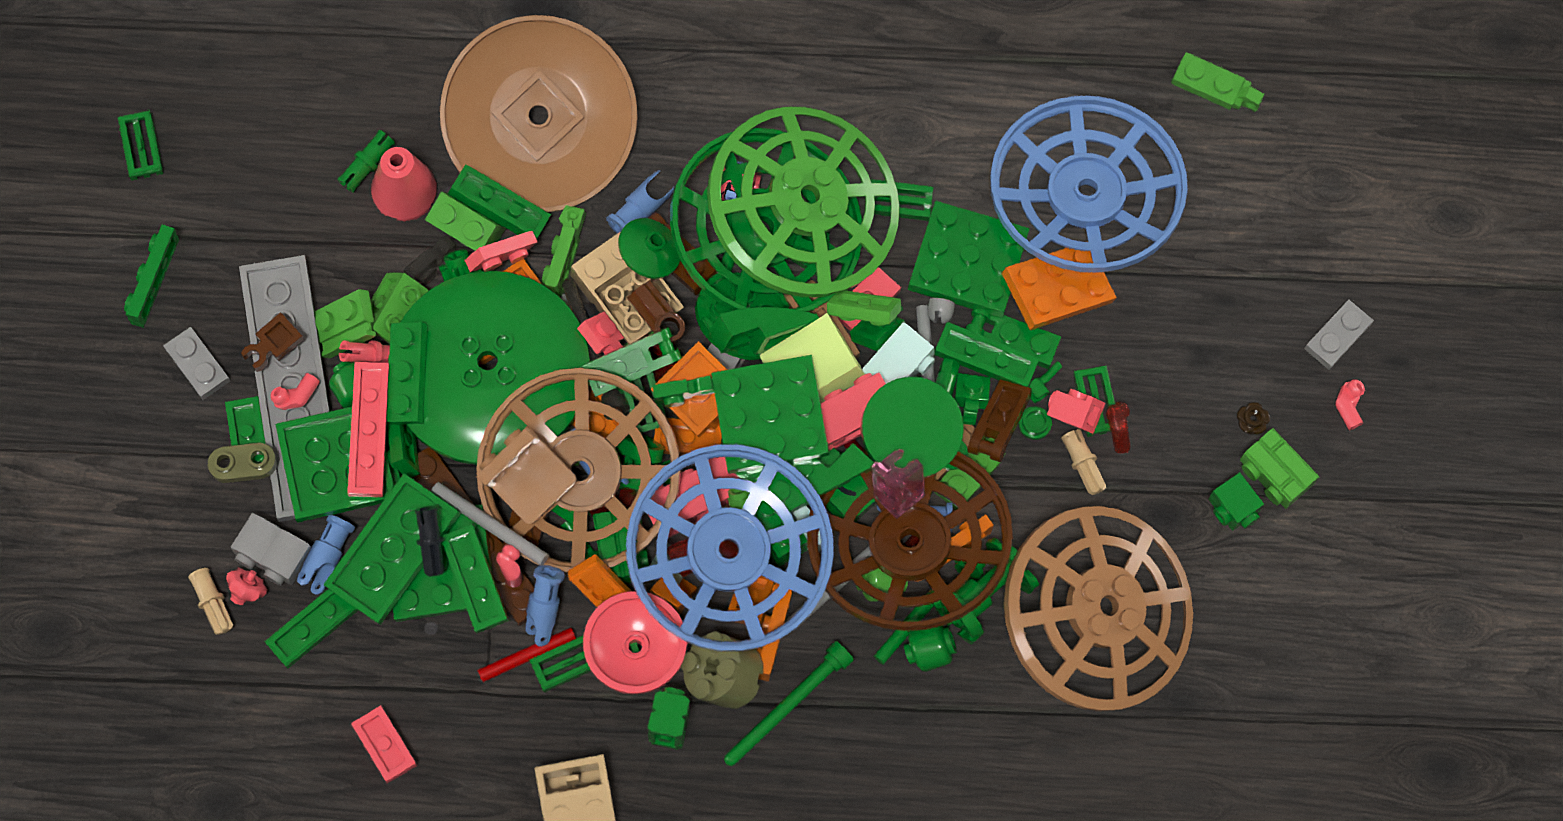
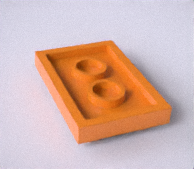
M1065 248L1049 253L1068 261L1093 263L1090 251ZM1037 257L1008 266L1002 272L1030 330L1111 304L1117 298L1104 272H1078L1062 269L1046 263Z

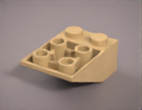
M619 232L571 266L570 275L588 300L595 304L600 313L605 311L623 335V339L630 344L640 340L652 331L627 300V297L642 284L650 280L675 313L684 309V306L663 278H646L635 273L627 266L618 248Z
M604 755L535 767L544 821H615Z

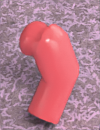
M306 373L296 388L285 389L279 386L273 389L270 395L271 401L274 402L275 407L281 410L303 407L320 381L313 375Z
M1357 379L1346 382L1341 387L1336 399V408L1349 431L1364 423L1356 410V406L1360 396L1364 394L1365 387Z
M508 544L503 547L502 552H498L496 561L507 585L518 587L523 581L520 567L515 562L520 557V552Z

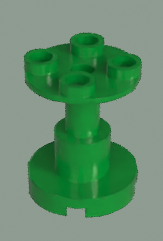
M993 537L986 543L987 550L1001 551L1002 543ZM1013 546L1005 573L993 593L979 607L964 617L948 623V626L953 624L957 628H961L956 634L969 644L975 643L984 634L977 617L993 604L990 597L1006 584L1011 563L1017 553ZM997 565L977 582L969 579L959 590L953 592L962 606L971 602L986 587L994 575ZM1025 570L1021 590L1031 594L1039 586V582L1030 571ZM931 589L928 594L934 593V591ZM941 601L932 604L941 617L950 613Z

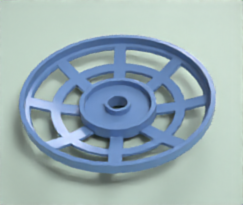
M1098 96L1060 98L1039 105L1024 114L1008 129L1001 139L994 154L990 174L991 197L994 208L1003 227L1011 237L1028 253L1040 260L1062 269L1078 272L1119 270L1139 263L1154 254L1168 241L1177 228L1185 208L1188 190L1187 173L1182 156L1174 141L1162 126L1150 116L1131 105ZM1083 111L1110 114L1124 119L1134 126L1123 140L1106 132L1084 130ZM1069 112L1071 131L1052 136L1038 147L1023 134L1030 127L1044 119ZM1144 133L1148 134L1162 149L1171 165L1172 174L1153 177L1146 160L1134 148ZM1086 141L1103 143L1115 148L1109 158L1087 153ZM1070 142L1073 143L1074 155L1063 159L1058 164L1046 155L1047 152L1057 146ZM1015 143L1028 158L1021 170L1019 189L1000 187L1002 165L1008 151ZM1126 157L1138 168L1143 180L1126 183V179L1119 168V165ZM1036 164L1050 174L1048 189H1029L1030 176ZM1082 185H1090L1096 190V193L1086 196L1080 193L1078 188ZM1175 186L1174 210L1164 231L1147 224L1154 209L1156 191ZM1145 193L1144 207L1138 218L1122 210L1126 196ZM1002 200L1021 202L1022 209L1028 220L1040 232L1030 242L1011 224L1004 211ZM1031 202H1049L1057 216L1046 226L1036 215ZM1112 220L1129 228L1114 238L1104 241L1101 239L1099 226H1103ZM1068 223L1086 228L1088 242L1071 240L1058 233ZM1137 234L1154 241L1148 248L1136 255L1119 261L1108 263L1106 261L1104 250L1122 245ZM1050 241H1053L1069 249L1090 251L1093 263L1064 260L1050 255L1041 249Z
M714 445L699 448L678 457L663 467L649 481L639 496L629 520L626 536V560L630 579L638 598L649 614L664 629L679 639L700 648L716 651H745L760 648L781 639L797 628L813 611L822 597L830 577L833 562V534L829 516L821 498L811 483L795 467L780 457L759 448L744 445ZM739 457L757 461L765 466L756 483L738 478L713 479L708 459ZM695 463L700 484L684 492L671 505L669 510L651 500L656 490L669 477L684 467ZM777 471L787 477L801 491L814 513L813 516L794 522L791 513L784 503L768 490ZM736 489L750 494L742 509L722 508L717 490ZM699 495H704L709 513L703 516L695 525L678 516V513L687 503ZM762 500L767 502L776 511L784 526L768 531L765 530L761 522L754 517ZM645 512L662 522L656 542L658 564L638 569L636 538L639 522ZM670 528L689 537L687 556L668 561L667 540ZM819 528L821 563L815 585L795 577L801 556L799 535ZM789 539L790 557L788 568L785 572L768 563L770 544ZM726 540L733 541L738 547L737 556L732 559L722 557L719 552L721 542ZM692 569L696 577L703 583L695 600L691 599L679 587L672 574ZM760 576L779 584L777 589L767 599L755 606L753 605L747 587L753 584ZM663 578L665 585L672 595L684 607L689 609L681 627L671 622L656 607L648 595L643 582ZM715 589L728 592L734 591L740 610L720 611L710 609L707 605ZM789 589L808 598L802 608L789 621L776 630L764 635L757 617L758 615L775 606ZM701 617L722 622L744 620L750 639L721 642L694 635L693 632Z

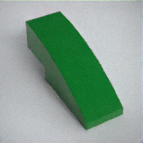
M780 307L737 309L719 314L710 328L709 334L721 354L749 345L753 353L758 355L819 319V317L814 313Z

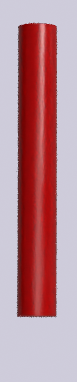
M568 628L551 636L550 641L545 646L533 644L477 671L482 682H485L529 662L530 659L576 639L573 630Z

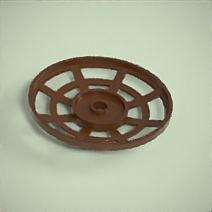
M864 451L863 453L869 457L867 451ZM957 452L956 456L949 463L967 473L984 489L983 492L969 502L953 488L936 481V474L922 479H903L897 477L881 483L874 470L861 474L868 490L863 492L852 503L844 518L827 513L831 529L839 532V553L844 566L843 569L830 573L825 588L830 598L847 613L866 623L881 628L901 631L926 630L944 626L964 617L979 607L993 593L1002 579L1010 560L1013 542L1012 518L1007 501L998 484L984 468L960 452ZM837 488L820 496L825 508ZM919 488L915 502H901L893 505L887 495V492L897 489ZM932 492L947 498L958 509L943 517L936 509L929 506ZM874 498L881 513L876 517L872 526L868 527L855 523L854 521L860 510ZM991 502H993L998 512L1001 523V551L981 550V528L976 513ZM812 509L810 510L809 517L814 515ZM965 520L969 525L971 533V549L951 546L950 530ZM819 528L807 532L808 553L816 577H818L821 563L818 552ZM907 535H914L920 541L915 547L908 548L901 544V540ZM853 536L869 541L871 557L854 564L849 551V537ZM947 559L967 562L961 573L948 585L945 584L938 574V571L944 566ZM977 563L997 565L994 575L986 587L971 602L962 606L953 592L959 590L968 581ZM879 568L893 579L888 593H885L873 587L862 576ZM925 579L934 591V593L919 597H902L906 581ZM852 580L864 593L878 601L884 602L880 617L867 614L852 606L834 587ZM941 601L950 612L945 616L925 621H894L898 606L918 607Z

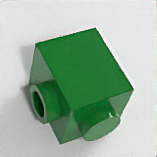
M1240 472L1213 490L1208 499L1215 508L1213 512L1218 521L1224 526L1228 525L1232 531L1239 526L1246 529L1261 518L1258 513L1264 506L1262 500Z

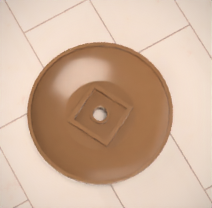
M544 15L523 16L506 20L490 27L474 38L462 50L454 61L444 83L440 103V124L446 149L459 173L467 164L544 211L554 212L563 210L565 205L574 207L587 201L604 189L617 175L633 145L637 125V103L634 88L625 66L613 49L602 38L580 24L566 19ZM536 106L545 108L548 113L547 121L540 125L532 123L529 119V111Z

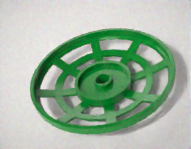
M752 128L739 141L742 143H765L769 139L786 132L775 129ZM730 132L707 143L694 154L682 170L671 199L670 227L674 246L680 261L690 277L706 294L718 303L731 310L750 308L746 307L750 292L760 294H777L782 292L771 289L763 284L754 283L753 278L744 270H741L739 277L719 261L716 255L726 251L720 240L709 243L706 232V214H709L708 186L702 196L685 187L695 169L710 155L720 150L722 144L733 133ZM804 140L809 157L826 161L829 157L812 143ZM791 142L779 145L782 146V150L777 163L781 166L793 159L794 153ZM730 152L725 163L726 170L722 173L721 186L730 180L737 198H740L742 174H744L747 163L738 164L734 153ZM760 167L756 168L755 173L769 174ZM837 167L836 170L842 176L845 184H850L842 170ZM770 183L767 189H752V194L769 193ZM808 189L801 190V194L808 201L807 203H816V197L812 191ZM848 198L846 214L860 225L862 217L857 198ZM680 200L697 208L696 231L701 247L685 251L678 226ZM771 207L756 208L761 221L769 225L770 233L774 235L781 223L774 216ZM745 211L725 214L727 224L737 242L750 257L756 260L766 244L752 229L746 218ZM792 232L785 241L786 245L795 249L814 252L813 242L803 239L802 235ZM829 232L825 233L828 250L835 249L828 246ZM861 244L847 255L834 260V262L843 264L839 275L834 281L844 279L853 274L860 256ZM779 253L775 255L767 266L773 267L778 276L803 283L816 273V263H810L802 273L795 277L785 262L788 258ZM707 259L710 265L723 278L737 286L734 301L726 298L711 287L697 272L693 264ZM791 295L799 306L793 309L805 312L814 311L833 297V295L817 297L811 301L809 297Z

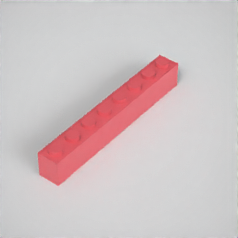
M867 373L856 379L854 386L845 391L837 389L824 397L825 401L821 403L829 451L833 448L837 449L861 436V419L865 407L874 393L886 384L880 373L873 376L871 373ZM725 457L708 459L713 479L738 478L734 473H728ZM693 468L681 472L677 499L693 486L700 484L697 471H694ZM662 484L656 490L651 500L664 507L670 484L665 487ZM729 489L717 490L722 507L728 504ZM699 495L687 503L678 513V516L695 525L703 516L709 513L704 495ZM648 515L654 525L657 519ZM670 528L668 538L680 532Z

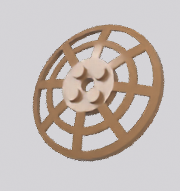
M573 368L540 375L523 384L506 398L495 411L484 431L478 451L476 471L477 475L482 471L479 466L491 455L496 435L512 411L527 425L525 428L532 430L571 471L577 462L584 461L588 464L590 468L589 476L583 481L576 480L575 484L535 523L527 524L521 519L511 528L512 531L523 537L536 526L539 530L554 538L572 542L571 562L559 561L548 557L547 561L543 564L559 568L563 572H568L585 561L586 542L607 538L624 527L628 530L629 520L639 496L649 481L666 466L651 465L647 444L636 427L649 412L657 420L665 436L670 453V462L680 457L674 432L665 414L653 399L639 387L617 375L601 370ZM574 380L575 400L556 404L538 415L523 402L530 394L545 386L561 381ZM588 380L601 381L616 386L633 395L640 403L625 416L622 412L609 405L589 401ZM575 411L574 431L557 436L545 424L548 420L560 414ZM589 411L604 414L618 422L619 425L606 438L589 431ZM628 435L632 437L638 449L641 465L621 464L620 456L615 448ZM681 470L668 478L670 479V488L664 508L668 510L676 501L679 493ZM477 478L478 491L485 513L508 527L495 506L491 488L485 486ZM621 479H641L637 495L631 506L627 509L614 496L620 486ZM557 505L574 511L573 532L557 528L543 518ZM605 505L617 518L614 523L604 528L587 532L588 511L596 510ZM656 520L649 531L639 522L636 538L638 541L636 542V555L655 539L662 522ZM626 550L602 561L609 568L627 561ZM520 552V555H521V556H523L524 558H526V559L530 560L531 562L537 564L536 562H534L533 560H531L530 558H528L527 556H525L524 554H522V553Z
M1102 506L1080 507L1062 512L1044 521L1031 532L1019 547L1011 563L1005 584L1004 597L1005 620L1011 644L1021 664L1030 676L1049 694L1064 703L1080 709L1093 711L1120 710L1140 704L1154 696L1169 683L1179 669L1188 650L1192 634L1193 606L1186 573L1167 541L1155 529L1138 517L1119 509ZM1092 516L1119 518L1141 529L1136 544L1134 545L1127 540L1115 536L1099 535ZM1079 518L1086 538L1071 543L1055 558L1038 548L1041 541L1057 527ZM1152 540L1168 558L1177 576L1180 588L1168 589L1161 571L1147 555ZM1102 545L1117 547L1130 553L1124 568L1107 564ZM1089 547L1094 567L1078 574L1065 565L1072 556ZM1031 559L1047 569L1041 587V610L1021 614V583L1025 568ZM1142 563L1151 573L1158 591L1144 593L1140 584L1134 578ZM1058 576L1071 586L1067 594L1066 606L1052 608L1053 589ZM1103 597L1108 598L1112 603L1113 609L1109 616L1105 615L1100 608V602ZM1183 601V633L1175 655L1164 642L1170 627L1171 603ZM1161 604V623L1156 636L1144 625L1146 607ZM1069 620L1073 630L1080 637L1073 650L1062 639L1055 622ZM1043 624L1051 644L1065 660L1053 677L1035 657L1026 639L1025 627ZM1137 637L1149 649L1138 660L1126 665L1123 645ZM1092 646L1110 648L1112 668L1096 666L1083 659ZM1157 655L1168 667V670L1149 688L1127 697V676L1143 669ZM1076 669L1093 677L1113 678L1114 699L1090 698L1076 693L1064 685Z

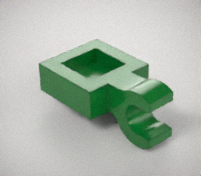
M896 316L890 324L881 326L862 320L850 331L851 341L878 351L905 320Z
M957 374L955 401L958 406L964 407L963 424L976 425L978 409L985 410L989 402L991 377Z

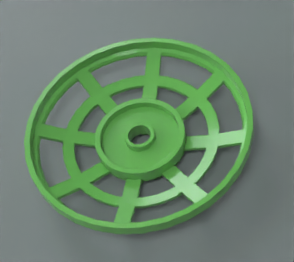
M782 107L767 110L751 117L737 127L722 144L709 174L707 191L709 214L715 233L723 248L733 261L750 277L784 294L800 297H825L842 293L855 287L878 268L894 243L898 229L900 208L896 184L889 166L872 141L860 130L842 118L825 111L807 107ZM795 115L819 118L838 126L845 133L838 142L821 133L801 131ZM774 117H782L787 132L769 139L757 150L739 141L746 132L756 125ZM804 140L824 144L831 147L833 151L826 161L809 157ZM855 140L859 141L875 159L886 183H871L863 164L849 150ZM791 142L795 159L788 161L783 166L766 156L775 147ZM730 152H733L748 160L742 177L741 197L722 201V173ZM843 158H846L853 166L861 183L845 184L842 176L836 170ZM757 167L774 176L769 186V193L752 194L753 178ZM808 189L812 191L816 197V203L809 204L802 199L801 190ZM865 197V211L860 225L846 214L848 198ZM874 197H890L891 220L882 246L868 233L874 216ZM771 207L774 216L781 223L774 235L764 226L757 214L756 208ZM745 211L746 218L752 229L766 244L756 260L750 257L737 242L727 224L725 214ZM837 224L853 236L843 245L833 250H828L825 233L832 230ZM792 232L802 236H812L814 252L795 249L786 245L785 241ZM859 244L873 256V259L855 274L831 282L830 261L847 255ZM777 253L794 261L816 263L818 283L792 281L778 276L766 268Z

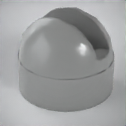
M943 298L929 299L928 316L930 320L937 323L938 318H941V323L946 324L954 314L955 303Z

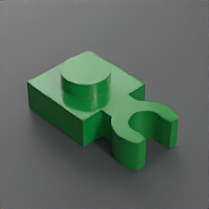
M711 376L689 381L683 379L653 385L655 400L659 404L664 403L665 407L681 406L685 404V399H691L692 396L715 393Z

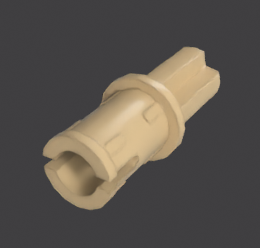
M1081 429L1072 430L1063 435L1061 439L1073 461L1071 466L1073 470H1078L1088 493L1096 495L1104 491L1106 484L1095 463L1097 457L1088 448Z
M205 567L192 572L188 578L192 582L200 600L198 603L199 608L204 609L216 635L227 633L233 629V623L222 601L225 597L223 593L218 592L210 575L209 568Z

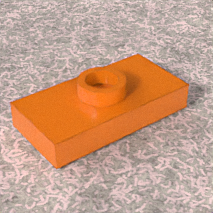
M596 554L568 571L569 580L596 607L617 594L632 592Z

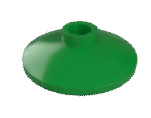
M639 218L630 221L621 230L618 238L619 252L627 266L635 273L650 279H660L669 276L677 268L680 258L673 243L672 233L665 225L653 219Z

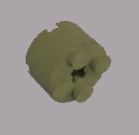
M711 632L702 637L721 642L740 641L718 632ZM693 645L689 652L685 653L681 669L683 670L686 687L694 697L719 707L734 709L746 705L757 694L760 685H757L759 673L763 675V662L756 649L716 651Z

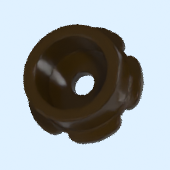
M1253 402L1239 409L1237 419L1239 427L1245 433L1261 434L1266 430V424L1270 422V415L1267 410L1262 408L1261 404ZM1251 416H1255L1257 420L1252 421Z

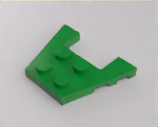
M853 443L829 468L817 458L789 463L811 483L819 497L837 487H842L853 478L863 473L866 474L876 467L875 463ZM763 468L734 474L739 479L756 483ZM777 471L768 490L784 503L790 513L808 505L809 503L801 491L787 477Z

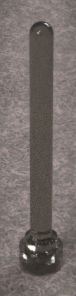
M565 279L562 283L563 291L571 311L581 325L588 319L575 282L572 279ZM587 342L590 361L601 357L602 353L596 354ZM613 389L603 393L601 396L602 401L600 403L609 405L624 415L628 413L630 407L625 395L621 394L619 390ZM604 415L605 419L613 420L612 418Z

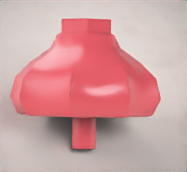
M238 567L235 571H230L226 576L231 592L230 600L237 605L243 606L246 601H256L258 598L265 596L267 589L264 586V580L256 576L257 573L253 570L247 571Z

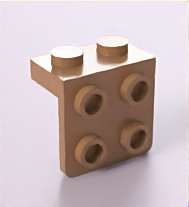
M525 428L521 432L517 429L504 441L506 447L498 455L492 453L480 464L479 468L482 471L476 477L485 486L491 487L525 523L533 524L575 484L576 476L532 430Z

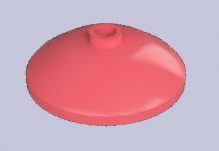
M636 591L617 594L600 604L590 616L583 637L584 655L592 673L607 687L626 694L648 693L668 683L679 671L685 658L687 642L664 629L649 614L638 598ZM648 593L656 607L671 622L681 627L683 622L676 610L662 598ZM637 642L641 644V651L638 653L631 652L629 646L632 643Z

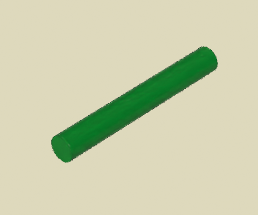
M928 604L915 607L903 622L921 621L933 608V605ZM895 630L873 657L880 664L884 665L909 636L911 631Z

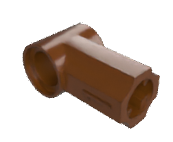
M650 280L642 284L627 297V300L653 333L660 330V325L663 322H674L678 327V333L670 339L673 345L679 342L685 330V323L682 317L674 312Z

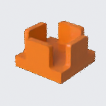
M698 341L656 384L683 379L689 381L705 376H711L712 379L711 373L727 369ZM715 393L692 396L691 399H685V404L681 406L668 407L699 438L710 427L715 430L720 425Z

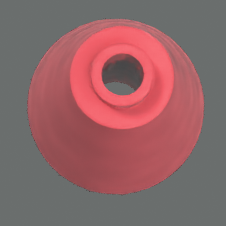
M393 147L388 149L381 157L372 181L371 194L374 204L382 214L405 222L418 219L429 211L437 194V185L433 173L424 163L407 149Z

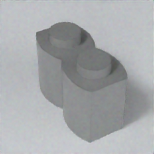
M253 513L230 547L234 554L237 555L235 560L239 564L251 570L254 565L265 570L263 576L279 586L283 582L293 585L311 550V546L305 541Z

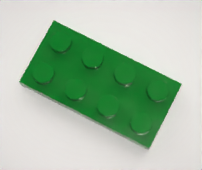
M404 473L323 585L381 625L423 567L421 546L417 545L416 542L419 539L415 509L428 506L429 508L432 506L437 507L440 536L448 532L461 513Z

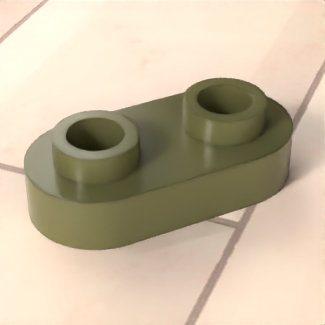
M264 443L220 447L214 450L208 458V469L211 475L222 483L264 479L273 474L277 467V457L273 449ZM256 455H263L264 460L261 463H253V458ZM222 459H230V464L227 467H219V462Z

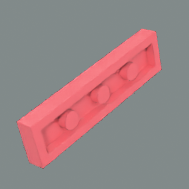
M355 362L348 477L349 497H383L389 363Z

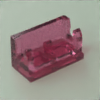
M896 450L880 463L876 461L871 465L874 497L896 519L925 496L923 465L917 459L909 462L904 468H897L894 465L897 460L903 457V450Z

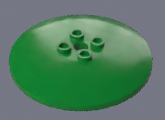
M480 271L468 273L444 281L429 290L413 304L400 322H424L427 324L423 424H406V426L422 443L433 451L455 461L477 465L478 451L484 431L495 411L508 396L523 384L540 375L562 369L582 368L583 364L590 362L588 345L577 329L580 323L574 313L558 295L546 286L530 278L509 272ZM483 356H494L498 360L497 365L491 370L481 369L478 363ZM574 380L561 381L545 386L530 394L523 402L538 415L556 404L575 400ZM513 411L505 419L497 433L491 454L495 453L498 455L506 447L504 441L517 429L522 432L527 426ZM575 411L560 414L548 420L545 424L557 436H560L574 421Z

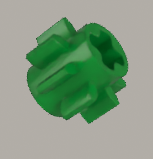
M456 250L444 257L445 265L439 266L443 281L473 273L469 271L464 261L469 257L467 250Z

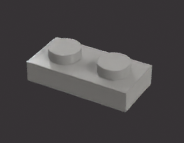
M1348 300L1308 342L1304 349L1330 370L1372 325L1374 320L1352 301Z
M191 327L163 345L202 400L230 382L229 377Z

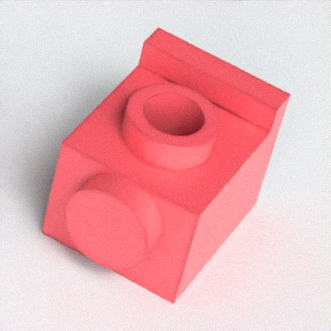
M1070 389L1068 394L1056 390L1049 398L1047 415L1093 434L1105 403L1073 389Z

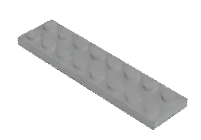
M305 255L239 266L250 343L258 344L260 342L256 338L255 333L280 312L304 338L300 344L280 361L271 355L268 358L266 367L259 372L255 371L265 443L273 449L277 457V467L270 476L278 522L295 519L275 424L330 412ZM252 355L253 363L259 360V355ZM306 373L313 375L320 381L303 407L281 410L275 407L274 402L271 401L270 395L273 389L279 386L285 389L296 388Z

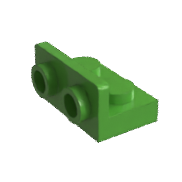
M386 273L370 301L374 322L371 323L372 331H376V336H380L390 343L391 323H400L408 310L428 292V289L405 273Z

